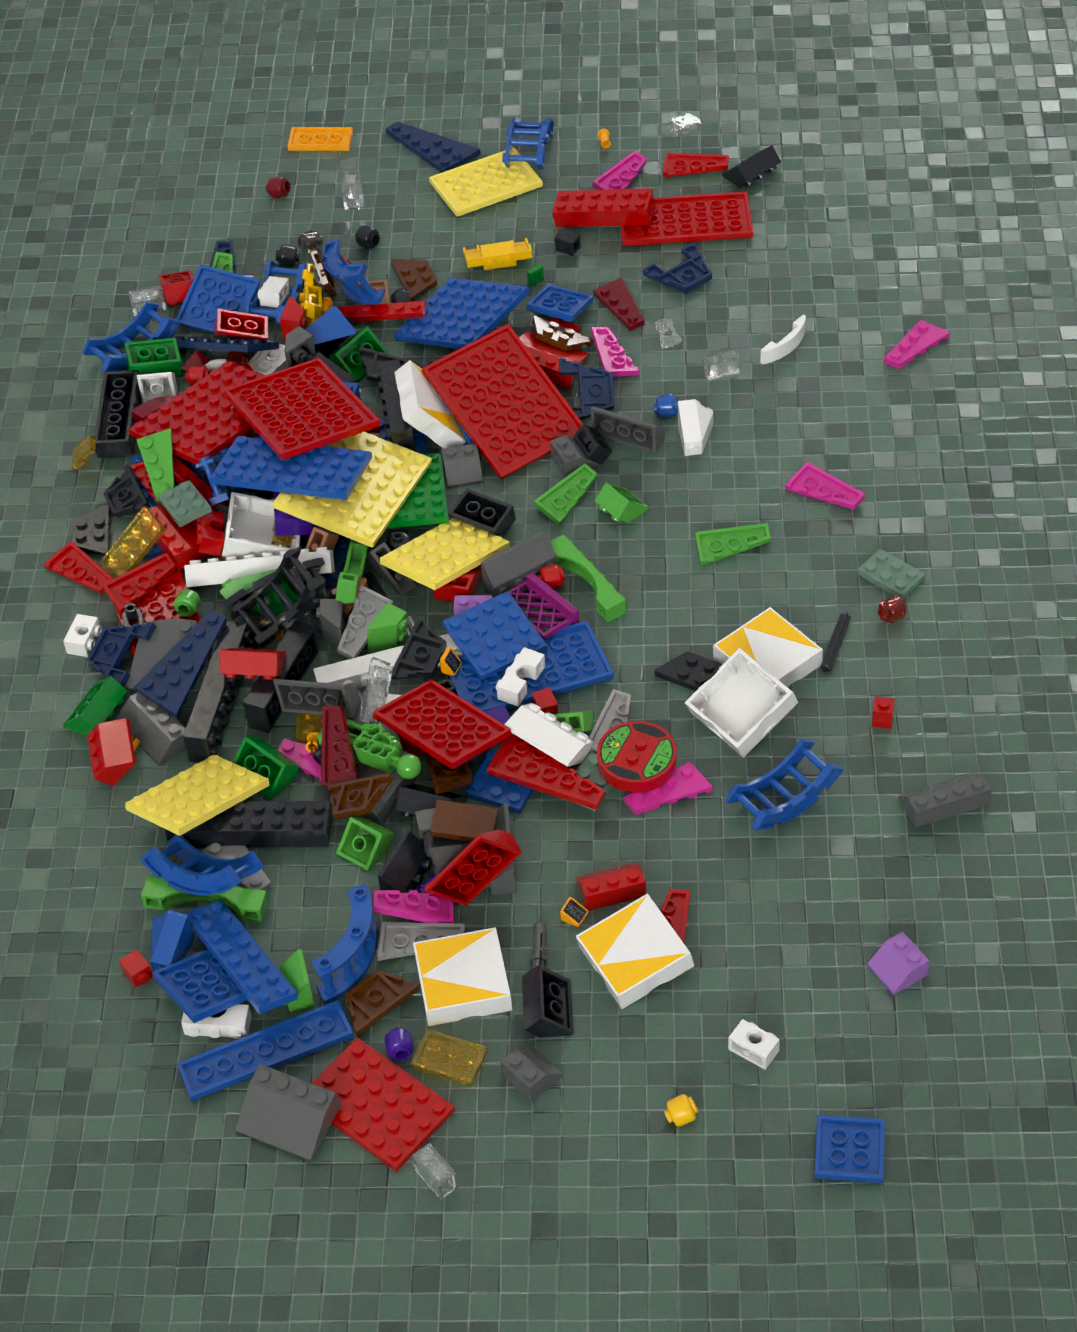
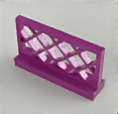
M532 572L526 575V581L508 591L513 598H516L515 601L520 608H527V612L523 611L527 618H539L538 621L530 622L543 640L569 625L579 623V610ZM527 588L530 593H520V591ZM519 598L529 599L528 602H518ZM540 599L541 603H531V600ZM530 608H540V612H530ZM543 608H544V609H552V610H553V613H552V612H543ZM542 618H552V622H545L541 620ZM555 618H563L564 621L555 622ZM540 627H551L546 632L540 630Z

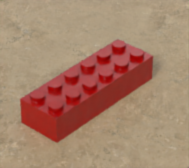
M653 189L558 191L552 215L556 227L650 225L656 203Z

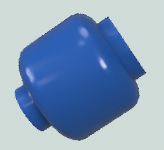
M671 393L658 396L656 403L653 404L655 414H659L661 418L677 415L678 397H674Z

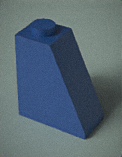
M335 305L326 310L305 329L313 335L314 345L350 336L357 332Z
M168 910L162 916H154L152 920L151 964L153 971L185 958L195 940L188 915Z

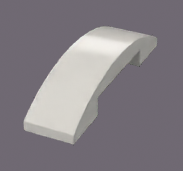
M803 314L793 322L792 332L776 344L771 341L761 349V364L779 360L799 345L805 334L806 315Z

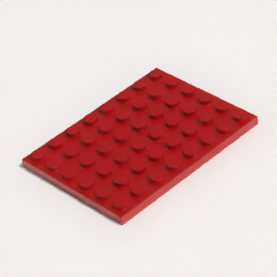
M509 324L422 368V372L473 443L477 445V448L500 480L550 454V441L565 435L573 438L583 425Z
M320 358L224 390V396L281 460L290 459L295 455L307 453L315 448L324 447L327 444L338 442L341 439L355 436L358 433L380 426V420Z
M227 361L204 378L198 380L197 383L188 387L181 394L160 406V409L147 415V418L135 423L134 426L128 429L129 435L139 439L171 428L172 454L194 464H199V459L207 456L212 458L219 451L232 444L237 436H243L253 429L224 396V390L266 375Z

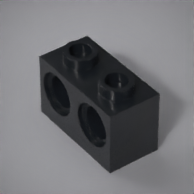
M583 424L573 436L587 459L602 465L612 453L599 430Z

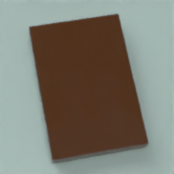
M437 800L430 836L472 842L479 834L494 831L498 808Z

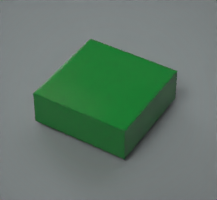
M540 264L527 271V282L531 287L544 279L543 266Z

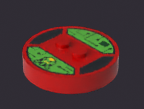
M631 721L619 724L608 730L602 736L597 746V766L601 776L608 784L622 791L637 793L654 790L665 784L672 777L676 769L677 748L675 741L665 729L653 723Z

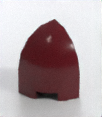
M196 350L181 368V371L188 372L191 366H205L210 360Z

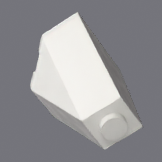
M696 399L678 401V429L684 456L702 454L713 428V410L709 407L705 408Z

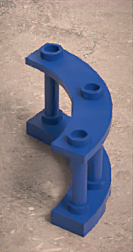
M514 117L510 126H507L508 138L506 152L502 155V162L505 163L506 168H510V161L534 162L538 169H544L546 157L544 144H548L549 136H553L554 119L545 118L541 122H520L519 117ZM515 135H537L539 137L536 140L514 139ZM512 146H536L538 148L537 154H534V156L511 155Z
M339 239L325 242L322 252L324 268L333 278L342 282V289L348 299L361 305H377L381 303L385 290H374L364 278L368 268L365 263L347 264L340 255L342 242Z
M268 260L265 266L263 284L269 276L274 277V274L296 276V283L293 287L289 286V291L292 293L291 297L300 305L298 298L304 288L302 272L303 269L306 270L307 265L299 264L297 269L275 267L276 263ZM256 295L252 302H246L243 313L275 318L276 322L280 323V317L288 300H285L281 306H278V309L260 306V299Z
M145 301L137 316L122 330L104 338H88L82 354L96 355L104 362L101 367L103 372L122 371L128 369L126 353L122 354L117 350L118 348L124 346L127 342H133L132 339L139 333H142L148 340L172 338L181 322L173 318H163L156 312L159 307L158 304ZM152 318L161 324L154 334L145 328Z
M229 448L219 451L221 455L212 459L209 456L199 459L200 463L196 464V468L204 467L209 482L210 476L218 466L217 460L223 458ZM210 482L214 493H212L213 497L209 500L211 505H215L230 499L232 492L241 494L251 489L242 487L230 489V486L211 484Z
M801 739L795 745L793 751L773 770L754 781L735 784L730 789L725 801L727 803L740 802L755 816L751 826L756 831L774 828L773 824L778 822L784 824L813 805L819 799L817 795L824 788L828 790L844 769L839 764L828 763L826 765L810 750L815 742L813 740ZM804 757L808 758L821 771L813 782H810L795 768ZM789 773L806 788L797 796H793L779 783ZM773 787L788 802L776 807L762 793ZM755 797L767 809H761L760 811L749 799Z
M177 834L166 843L168 848L160 851L155 846L140 858L143 864L156 877H162L169 882V886L188 894L201 896L228 891L241 883V878L251 876L265 867L253 850L235 859L215 858L199 851L182 835L179 836ZM175 854L184 863L178 866L167 857ZM192 868V869H194V870L197 871V872L189 871V869Z
M366 883L347 891L351 903V918L343 937L326 954L311 961L319 979L324 978L323 983L316 985L324 1005L340 999L349 992L348 989L355 983L358 984L367 973L374 959L377 948V928L373 915L372 899ZM340 969L335 975H331L333 972Z

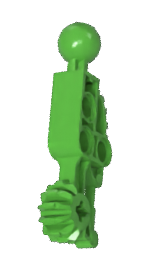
M346 718L349 728L362 731L359 736L349 733L352 749L355 751L359 762L390 774L396 769L398 774L404 779H413L419 775L421 771L420 760L413 754H405L400 757L402 745L399 739L392 733L383 730L379 724L365 723L360 725ZM322 729L321 733L317 734L320 749L322 748Z

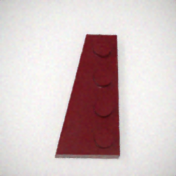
M622 278L593 290L594 296L627 329L632 331L644 325V318Z
M322 706L321 786L359 779L344 706Z

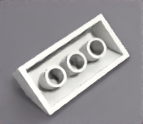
M533 703L521 705L505 723V726L511 729V733L566 766L581 764L594 743L588 739L586 734L582 732L577 733L572 730L573 727L571 725L557 721L556 716L542 712L541 708Z

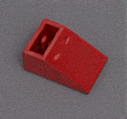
M481 565L437 590H433L434 599L454 602L455 595H474L482 577Z

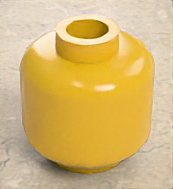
M681 1094L668 1100L666 1103L667 1110L664 1111L668 1122H674L677 1127L694 1121L696 1113H698L692 1096L688 1097L686 1094Z

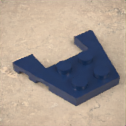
M694 243L682 248V255L688 260L665 272L655 263L643 269L644 276L685 293L712 279V273L706 262L702 260L701 254L697 251Z
M559 358L560 375H578L580 407L571 408L579 419L591 416L592 406L605 410L614 408L615 398L612 372L592 366L590 368L578 362L573 363L566 361L565 358Z
M147 622L146 625L133 624L131 627L122 625L103 628L87 661L104 676L109 677L111 675L120 685L125 687L130 674L127 671L119 670L118 667L121 665L133 639L136 637L149 641L157 626L153 622Z

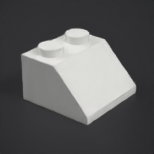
M165 372L137 375L143 403L162 396H177L175 373Z

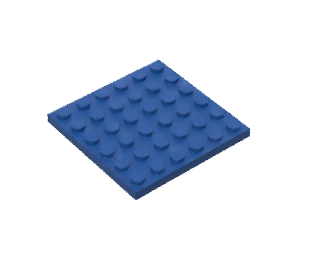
M450 278L426 302L425 316L422 318H409L393 336L396 341L460 349L491 333L530 293L528 286Z

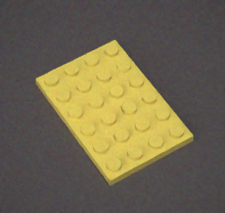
M512 148L511 155H520L515 148ZM506 150L429 177L431 185L456 217L542 187L543 182L527 162L510 161V168H506L505 163L502 162V155Z
M451 518L449 523L440 524L380 557V564L433 590H437L481 565L482 561L509 548L510 542L488 531Z
M212 755L206 760L193 765V767L180 772L178 775L165 780L156 787L150 788L143 794L135 796L125 803L127 811L181 836L268 787L269 779L217 755Z

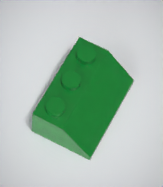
M368 326L358 331L328 357L330 361L354 378L353 382H356L365 374L359 356L360 347L388 354V351Z
M176 338L125 343L128 371L138 370L139 375L173 372L175 376H181V359Z
M110 675L92 685L62 726L65 729L87 736L97 724L104 723L105 720H109L115 713L113 709L124 701L125 698L123 696L127 690Z
M255 736L244 737L232 762L269 779V786L259 791L269 800L275 798L293 782L300 765L265 740Z

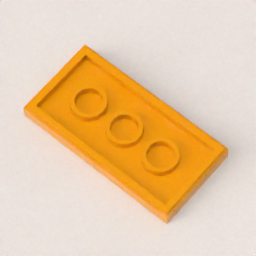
M292 127L287 146L288 151H350L353 127Z

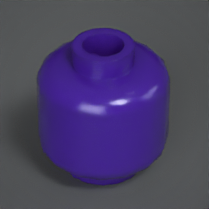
M394 1028L386 1034L384 1042L390 1058L403 1061L413 1053L414 1043L412 1035L407 1029Z

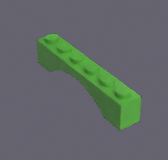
M563 534L549 541L556 554L558 567L580 575L592 586L596 594L597 612L607 623L626 613L627 601L625 597L616 591L615 586L606 580L604 574L595 568L593 562L586 559L584 553L575 547L572 540H569Z
M352 539L350 540L344 571L340 572L338 578L336 600L345 604L355 603L367 562L369 546Z
M153 876L147 877L141 893L144 908L165 910L187 902L212 903L222 900L242 920L263 923L269 904L267 892L257 888L249 889L235 886L220 894L201 896L179 891L169 886V882L162 877Z

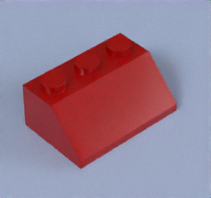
M217 309L214 335L248 339L250 341L260 339L262 342H266L268 340V316Z
M242 648L220 650L219 673L225 674V677L236 678L237 674L244 675V678L255 679L256 675L263 676V679L273 680L275 676L281 675L286 651Z
M123 718L99 723L88 733L87 740L94 780L114 786L136 764L129 719Z
M635 862L576 877L585 908L588 911L638 899L646 895V881L640 865Z

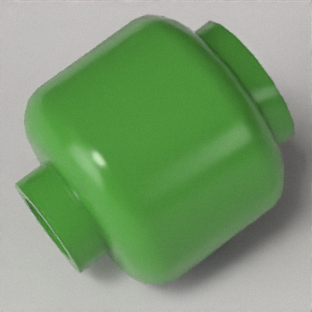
M186 589L181 591L174 601L175 611L184 617L193 616L200 606V596L193 590Z

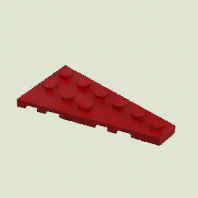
M513 733L504 740L487 768V774L595 810L598 809L605 797V790L589 779H583L574 769L567 768L561 762Z

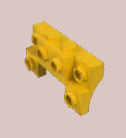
M527 238L523 242L514 243V240L480 245V248L479 245H476V249L469 250L463 247L467 268L483 266L484 271L517 266V260L532 258V249Z
M309 263L306 270L303 269L302 272L304 289L298 298L305 317H307L308 326L320 316L322 310L321 287H319L314 278V265Z

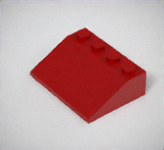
M526 331L519 337L552 383L570 390L578 375H560L559 358H565L566 361L573 363L578 362L584 366L589 353L578 349L564 351L535 339L534 333Z
M155 506L140 514L144 530L163 553H168L176 564L178 571L183 569L184 565H190V561L202 560L210 556L209 554L198 552V544H195L197 537L195 534L196 520L179 527L163 506Z
M494 830L479 834L424 890L433 895L467 906L522 852L510 833Z

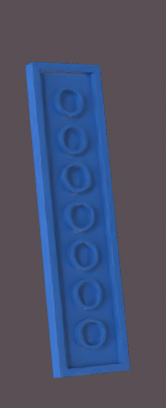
M222 900L184 913L189 916L192 930L259 1014L298 999L296 990Z
M337 1000L178 1062L177 1067L192 1102L252 1078L260 1064L275 1069L354 1037V1034Z

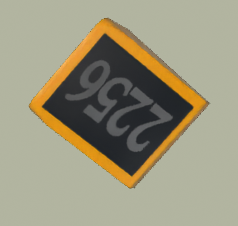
M448 647L440 658L441 672L455 676L461 666V661L452 648Z
M569 897L560 911L562 921L579 928L589 911L575 899Z

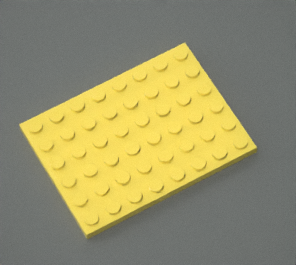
M362 432V434L350 436L338 442L325 445L372 452L371 461L347 500L280 492L273 501L272 508L373 548L431 465L432 458L367 432Z

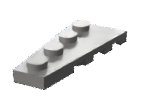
M361 585L354 608L349 616L347 627L339 643L338 653L349 659L356 658L368 642V626L387 602L393 605V601Z
M615 689L612 690L588 738L594 742L589 752L597 753L598 743L608 730L628 722L631 694Z
M213 843L202 850L203 853L220 859H235L249 853L246 846H221L219 843ZM262 869L251 876L241 878L242 882L239 883L243 888H257L265 891L272 886L271 881Z
M382 922L377 956L378 961L415 955L414 942L465 933V924Z

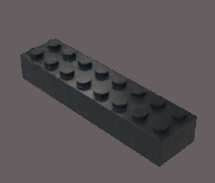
M227 621L217 641L183 736L189 762L200 763L209 756L218 755L219 742L223 740V731L228 726L229 713L233 711L234 699L239 694V684L243 683L244 675L237 674L236 678L225 677V674L219 673L220 650L227 648L254 649L250 641L251 632L248 631L247 623Z
M241 801L182 834V836L195 848H206L213 843H219L221 846L329 847L333 818L330 801ZM165 830L168 842L176 834Z

